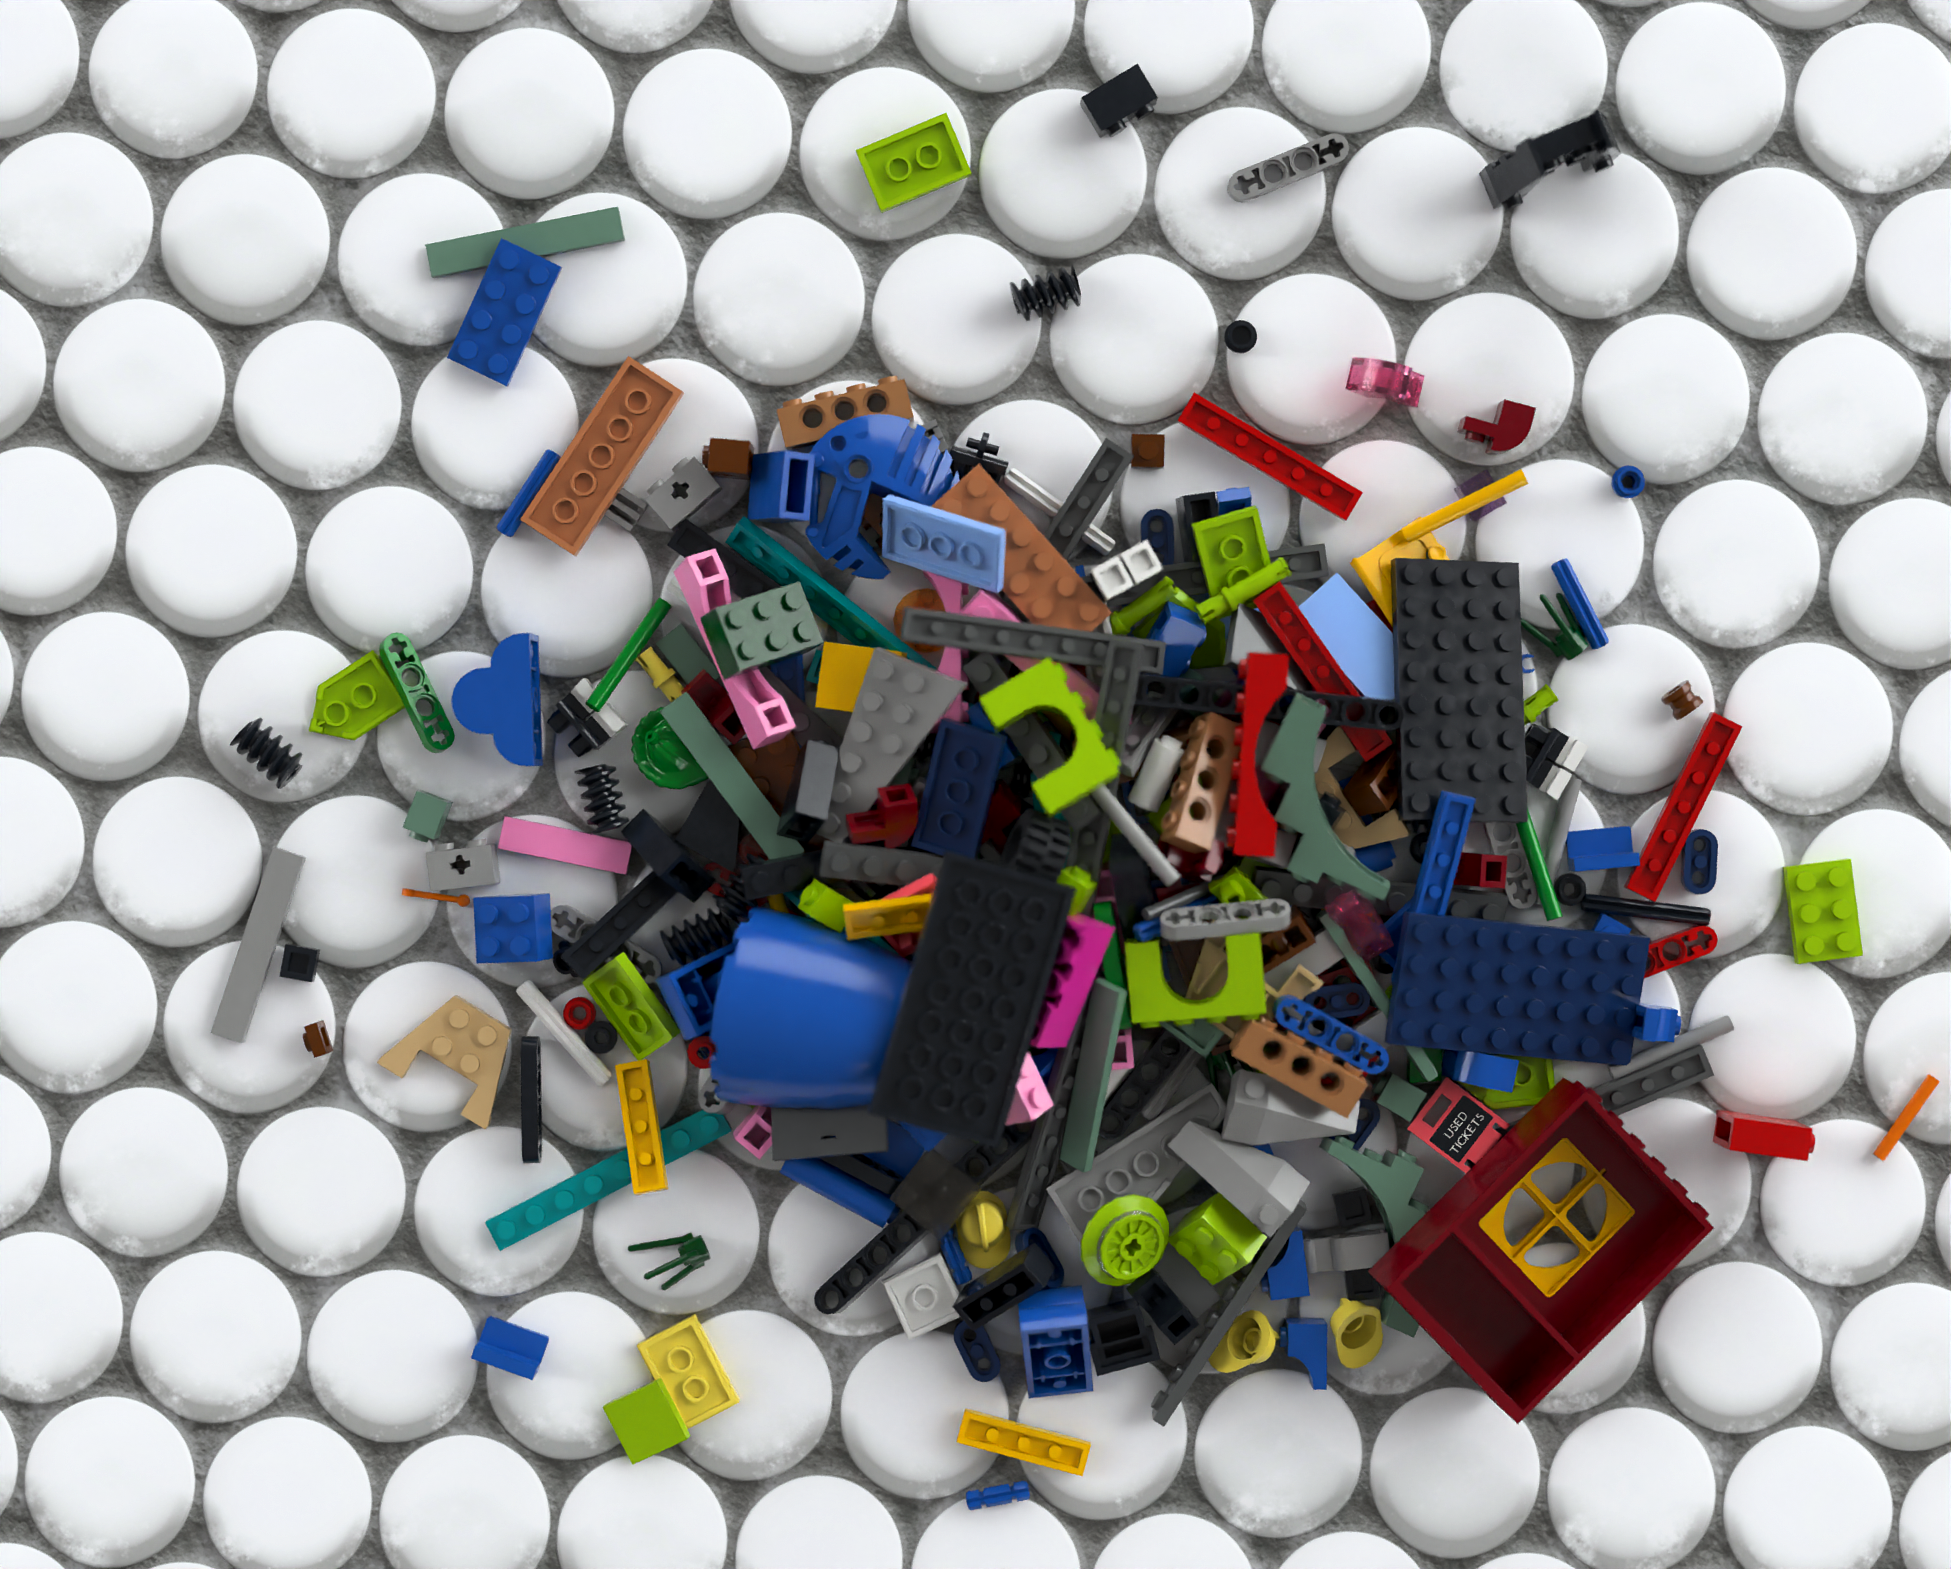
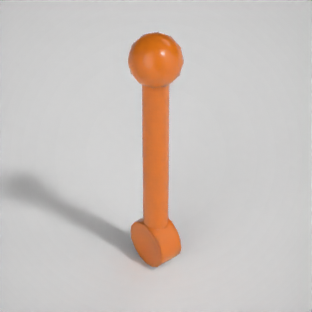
M402 889V895L454 902L458 903L461 907H466L470 903V898L466 894H461L458 897L413 889Z

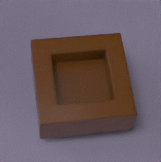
M1132 434L1131 454L1134 455V458L1131 461V468H1164L1165 435Z
M324 1020L304 1026L306 1033H303V1041L307 1051H312L314 1058L334 1051Z

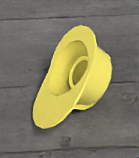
M988 1191L973 1192L956 1209L957 1234L963 1255L971 1265L986 1269L1002 1263L1007 1258L1011 1247L1010 1230L1005 1225L1008 1216L1004 1203L997 1195Z
M1345 1297L1341 1298L1340 1307L1331 1316L1330 1327L1336 1339L1340 1363L1347 1368L1355 1369L1372 1361L1382 1346L1380 1310L1375 1306H1367L1358 1300L1349 1301Z
M1250 1310L1235 1318L1208 1360L1211 1366L1219 1372H1234L1250 1364L1266 1361L1272 1355L1276 1341L1279 1340L1280 1336L1272 1329L1267 1317L1263 1313Z

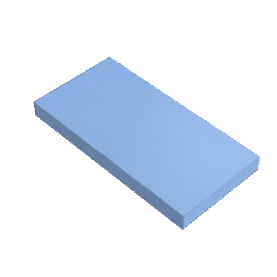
M888 495L883 499V558L995 593L1003 589L1005 529L893 495Z
M1336 573L1299 606V609L1360 696L1393 700L1395 698L1393 633L1345 580Z

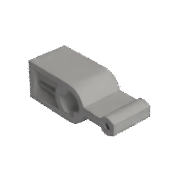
M1384 1228L1340 1233L1329 1237L1303 1240L1307 1274L1331 1270L1348 1271L1371 1268L1390 1250L1388 1233Z

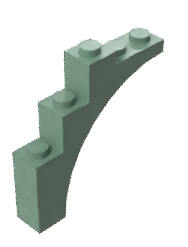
M1296 692L1263 759L1260 769L1265 771L1264 776L1273 782L1283 784L1286 781L1289 783L1274 814V820L1278 821V827L1292 834H1295L1296 831L1302 833L1290 856L1287 870L1291 871L1290 875L1303 883H1309L1310 880L1318 883L1324 872L1328 874L1327 878L1338 885L1345 886L1348 883L1358 888L1357 892L1365 898L1375 900L1378 897L1384 900L1390 889V881L1368 869L1346 849L1332 830L1320 804L1315 784L1314 753L1317 735L1325 717L1327 706Z
M1336 1136L1335 1139L1323 1137L1319 1147L1347 1165L1360 1178L1373 1196L1382 1216L1385 1231L1388 1233L1389 1249H1391L1427 1213L1429 1206L1411 1198L1425 1169L1415 1163L1417 1157L1399 1149L1397 1154L1386 1150L1383 1157L1368 1148H1365L1363 1153L1353 1149L1355 1143L1345 1137ZM1385 1290L1379 1307L1381 1322L1414 1338L1420 1325Z

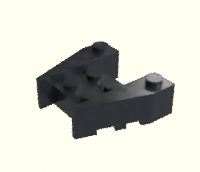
M1598 109L1587 117L1532 139L1530 137L1515 146L1516 151L1512 155L1509 152L1499 157L1498 161L1485 166L1479 175L1493 209L1503 206L1506 211L1522 204V198L1544 177L1554 173L1555 169L1560 167L1562 163H1566L1567 167L1580 163L1584 172L1594 168L1595 173L1614 166L1612 160L1617 158L1621 152L1606 116L1603 113L1601 114V111Z

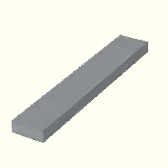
M277 847L272 848L211 1030L212 1034L239 1043L245 1041L306 857Z

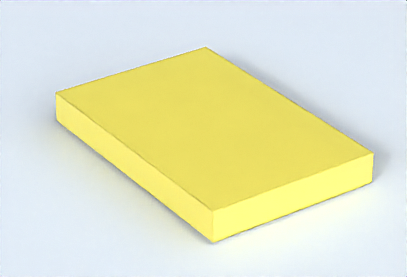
M696 1314L637 1344V1348L654 1381L659 1378L662 1379L687 1429L740 1402Z

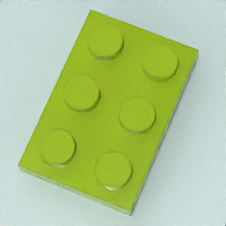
M947 113L856 150L881 213L972 176Z
M1255 505L1191 524L1209 598L1218 594L1221 587L1226 586L1228 588L1271 564L1258 508ZM1260 593L1247 599L1241 604L1248 606L1252 609L1258 608L1252 599L1258 596ZM1228 610L1215 618L1219 620L1231 616V611Z
M1845 858L1783 866L1795 963L1802 964L1863 956L1851 859Z
M624 952L582 982L638 1061L644 1059L681 1033L673 1018L666 1012L652 989L648 987Z

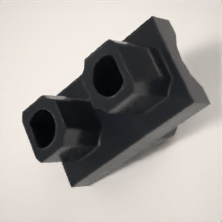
M983 432L981 441L968 437L966 447L978 450L977 452L953 445L949 453L953 459L950 466L953 478L957 471L960 480L968 474L970 466L976 467L980 464L998 484L1001 475L1005 476L1009 462L984 455V453H989L997 456L999 446L988 443L990 434Z

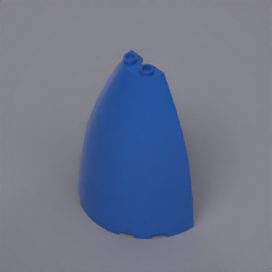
M757 906L752 908L748 912L749 922H741L733 937L736 950L731 956H726L716 995L711 1042H714L717 1050L710 1059L711 1079L718 1080L719 1086L716 1085L714 1090L717 1098L723 1102L772 1108L839 1109L869 1105L912 963L867 938L847 940L846 931L842 930L841 933H838L825 924L813 919L766 907Z

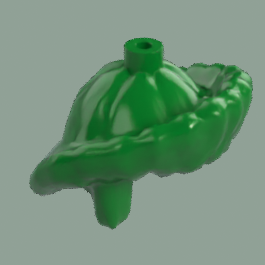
M664 707L650 711L647 716L640 720L631 739V752L634 754L633 760L638 765L640 772L648 780L653 781L656 786L661 788L684 789L708 779L700 765L659 712Z

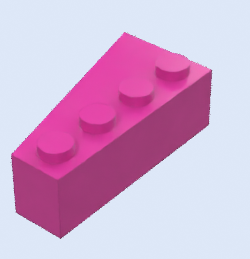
M1080 913L1073 917L1068 916L1030 1045L1036 1048L1067 1046L1115 927Z

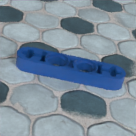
M1282 995L1274 1002L1272 1007L1273 1015L1282 1026L1367 1073L1378 1074L1387 1067L1389 1055L1378 1042L1293 995ZM1293 1004L1295 1011L1303 1016L1301 1022L1292 1015H1287L1284 1018L1285 1014L1282 1012V1008L1284 1006L1291 1007ZM1316 1018L1323 1019L1325 1021L1324 1031L1318 1035L1310 1034L1308 1031L1309 1023ZM1343 1034H1350L1353 1037V1044L1347 1050H1339L1336 1047L1337 1039ZM1361 1047L1370 1054H1374L1376 1052L1377 1056L1379 1057V1060L1377 1062L1371 1061L1369 1063V1061L1358 1052Z

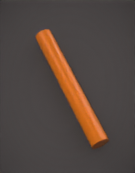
M1929 1074L1873 1152L1874 1156L1884 1162L1940 1082Z

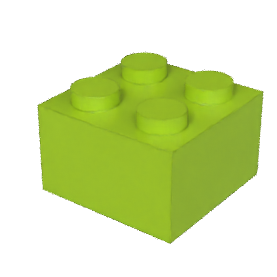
M1218 1192L1185 1214L1169 1236L1168 1242L1212 1285H1215L1249 1264L1267 1237L1241 1211Z

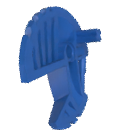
M873 414L847 420L828 431L809 453L815 455L810 525L806 527L805 533L813 547L823 558L829 560L833 557L838 561L834 564L835 567L842 571L848 567L856 569L851 575L866 579L882 580L891 573L890 569L859 532L871 493L883 498L893 495L931 507L960 481L957 471L953 478L950 469L953 459L947 449L944 455L938 449L940 445L938 438L934 435L931 440L924 435L926 429L917 424L915 429L909 427L910 420L893 415ZM856 461L864 462L868 466V472L862 478H854L849 473L850 466ZM821 473L835 478L836 483L824 519L818 523Z

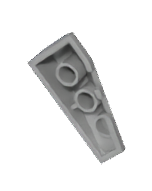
M1240 1069L1232 1074L1221 1139L1257 1146L1277 1142L1356 1133L1360 1101L1358 1100L1348 1118H1345L1269 1075Z
M1188 1120L1167 1145L1248 1219L1271 1237L1292 1214L1310 1182L1284 1159L1265 1153L1250 1145L1222 1140V1133Z

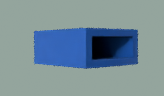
M792 451L753 454L747 519L770 523L809 521L815 455Z

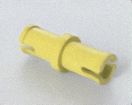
M649 647L636 658V662L641 665L654 681L652 685L655 689L659 687L670 702H673L682 695L681 691L684 687L674 676L676 672L672 668H667L652 647Z

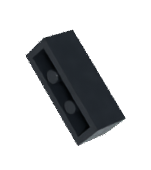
M1033 1243L965 1285L952 1307L974 1331L1045 1288L1055 1266L1038 1245Z

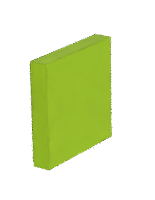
M661 1378L603 1406L632 1465L681 1443L691 1436Z

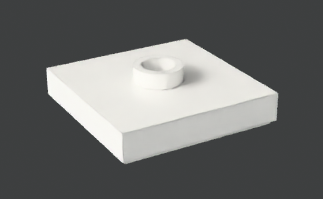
M941 1252L881 1281L909 1341L961 1317L952 1307L960 1293Z

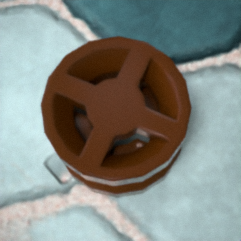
M1688 680L1678 684L1661 698L1664 705L1671 707L1673 710L1672 715L1676 720L1685 717L1703 703L1701 697L1694 695L1691 691L1692 685Z

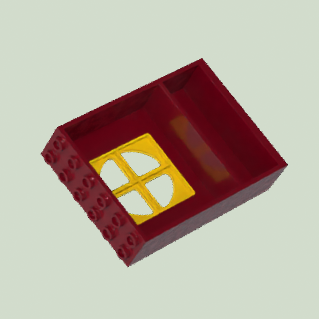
M1562 1078L1368 1270L1369 1274L1485 1394L1517 1424L1714 1229L1706 1219L1709 1213L1698 1202H1692L1686 1196L1688 1191L1680 1182L1674 1178L1671 1179L1664 1173L1667 1168L1656 1157H1650L1643 1150L1646 1146L1633 1133L1629 1134L1622 1128L1624 1122L1613 1111H1607L1601 1105L1603 1102L1602 1098L1590 1087L1586 1088L1579 1081L1572 1083L1565 1078ZM1571 1162L1582 1165L1586 1170L1585 1176L1558 1203H1552L1531 1180V1175L1534 1171L1549 1164ZM1600 1184L1604 1189L1606 1197V1212L1599 1233L1595 1239L1589 1241L1567 1219L1566 1214L1593 1185ZM1522 1188L1543 1210L1544 1216L1517 1244L1510 1245L1504 1233L1505 1211L1513 1192L1516 1189ZM1553 1226H1558L1579 1248L1577 1257L1556 1266H1534L1528 1264L1524 1259L1525 1253Z

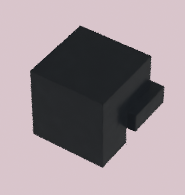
M1134 1298L1087 1310L1094 1341H1090L1089 1345L1097 1376L1160 1359L1152 1326L1145 1327L1140 1305Z

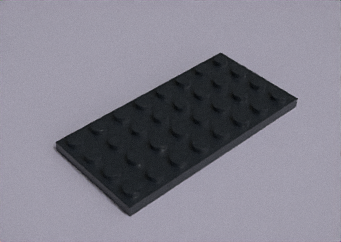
M1394 558L1391 560L1395 702L1404 711L1403 723L1396 729L1398 821L1433 822L1442 790L1476 799L1470 822H1528L1519 563Z
M945 850L868 1107L869 1114L999 1148L1075 896V887Z

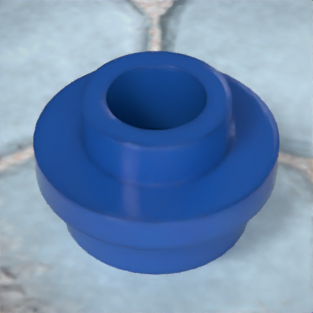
M1627 465L1615 471L1611 484L1618 496L1633 498L1642 492L1645 486V478L1637 467ZM1625 476L1632 479L1633 484L1631 488L1623 486L1622 480Z

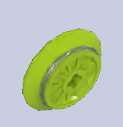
M1136 1194L1117 1197L1102 1206L1088 1222L1081 1239V1259L1087 1273L1102 1284L1121 1286L1133 1283L1137 1278L1150 1271L1151 1268L1153 1269L1162 1259L1169 1241V1222L1163 1208L1151 1198Z

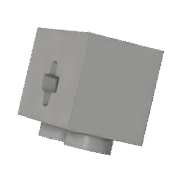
M687 457L682 459L672 468L674 474L667 481L664 482L660 479L647 490L649 496L645 501L673 532L681 526L685 519L688 520L722 490L721 486L695 457L691 460H688ZM679 484L682 487L690 486L686 490L689 495L686 499L680 496L676 499L674 498L677 495L675 488Z
M485 838L466 841L467 847L454 849V842L434 845L435 851L426 853L430 892L500 883L496 844L487 845ZM462 857L464 861H470V867L465 868L464 873L462 868H456V862L461 861Z

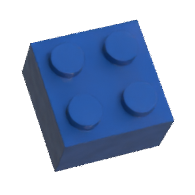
M550 893L490 895L473 898L476 964L538 962L553 959Z

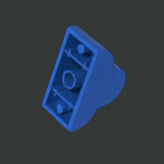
M518 633L505 638L494 650L490 667L474 669L463 675L455 685L452 693L453 712L461 725L478 734L493 735V740L499 753L509 762L520 766H543L539 636L531 633Z
M733 942L655 979L685 1041L712 1029L716 995L726 956H731L736 950Z
M1082 1285L1042 1289L1020 1302L1018 1310L1028 1398L1093 1391L1088 1322Z

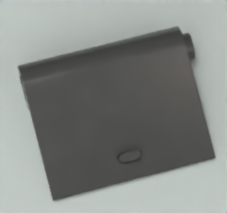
M869 1105L839 1109L771 1107L772 1160L782 1161L889 1151L888 1119L869 1114Z

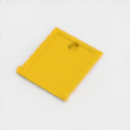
M1421 516L1418 517L1417 519H1415V520L1412 521L1411 523H1413V522H1415V521L1421 519L1422 517H1421ZM1400 529L1362 556L1353 558L1350 562V565L1354 568L1390 622L1392 628L1391 560L1394 558L1427 559L1426 552L1429 559L1449 560L1445 548L1437 542L1432 532L1408 543L1402 529Z

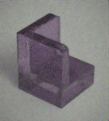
M1486 469L1454 488V491L1458 498L1462 499L1494 483V480ZM1501 497L1468 514L1472 521H1477L1507 502L1504 497Z

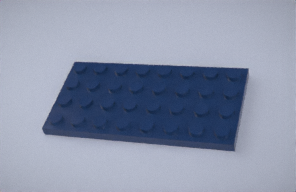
M1404 911L1384 1042L1392 1045L1626 1066L1631 1062L1634 1043L1632 1030L1637 1024L1636 1005L1640 1004L1650 938L1633 934Z

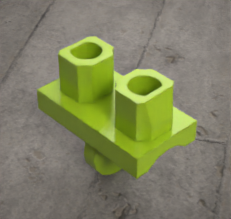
M1235 866L1223 878L1208 884L1210 891L1223 904L1268 899L1251 882V879L1245 873H1241ZM1239 916L1241 920L1249 919V917Z

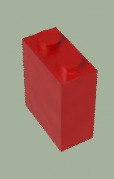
M1717 1110L1713 1142L1732 1151L1808 1161L1809 1153L1814 1151L1815 1135L1812 1134L1813 1128L1794 1120Z

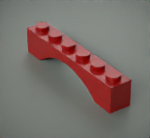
M1246 652V658L1239 660L1238 679H1244L1243 693L1237 692L1236 712L1242 714L1241 726H1235L1233 745L1239 746L1238 760H1232L1231 779L1237 780L1236 793H1230L1229 813H1234L1233 827L1228 826L1226 846L1232 847V854L1275 857L1277 823L1267 810L1259 792L1255 775V750L1258 734L1265 716L1277 698L1287 689L1289 655Z

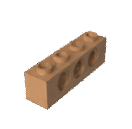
M890 376L879 379V385L866 388L865 383L849 386L846 388L847 393L835 396L833 391H827L814 395V401L802 403V399H793L783 402V408L776 410L787 451L815 445L828 431L847 421L840 420L836 416V409L842 404H849L854 408V414L850 419L865 415L885 414L910 420V422L914 421L905 379L898 380L897 376ZM875 396H880L886 401V407L878 413L870 411L867 407L868 401ZM812 411L822 415L821 424L815 428H809L804 424L806 414Z
M1213 712L1198 716L1191 723L1189 728L1190 740L1180 760L1181 771L1178 780L1174 783L1171 790L1172 802L1169 811L1165 814L1162 821L1163 833L1160 840L1193 854L1211 850L1231 780L1232 760L1237 759L1239 746L1233 745L1234 728L1235 726H1241L1240 724ZM1207 745L1211 749V757L1208 755ZM1198 776L1202 779V782H1203V787H1202V788L1200 787V785H1199V783H1198ZM1189 807H1191L1194 812L1193 819L1189 814Z
M1260 1014L1259 1019L1244 1020L1229 1045L1232 1056L1341 1116L1348 1118L1368 1086L1362 1075L1363 1070L1347 1061L1345 1064L1333 1059L1335 1057L1333 1053L1318 1045L1316 1049L1305 1043L1306 1039L1291 1030H1288L1287 1033L1276 1027L1277 1023L1264 1014ZM1269 1041L1280 1043L1278 1049L1274 1052H1265L1263 1050L1264 1045ZM1298 1057H1306L1308 1059L1304 1067L1294 1068L1291 1066L1292 1062ZM1326 1073H1335L1337 1075L1335 1080L1329 1084L1320 1082L1321 1077Z

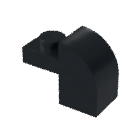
M1152 1268L1126 1288L1174 1345L1199 1325L1196 1318Z

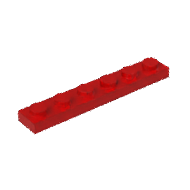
M1195 392L1177 420V423L1343 521L1348 519L1363 493Z
M1280 581L1252 599L1317 692L1360 696ZM1322 699L1328 709H1330L1328 700ZM1358 702L1349 704L1346 709V716L1349 720H1357L1363 713V707ZM1341 726L1365 762L1393 744L1384 730Z
M1710 712L1639 855L1640 866L1633 867L1624 888L1652 902H1656L1743 726L1719 714Z

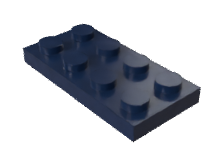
M946 717L941 719L911 846L944 856L945 850L971 858H978L1007 736Z

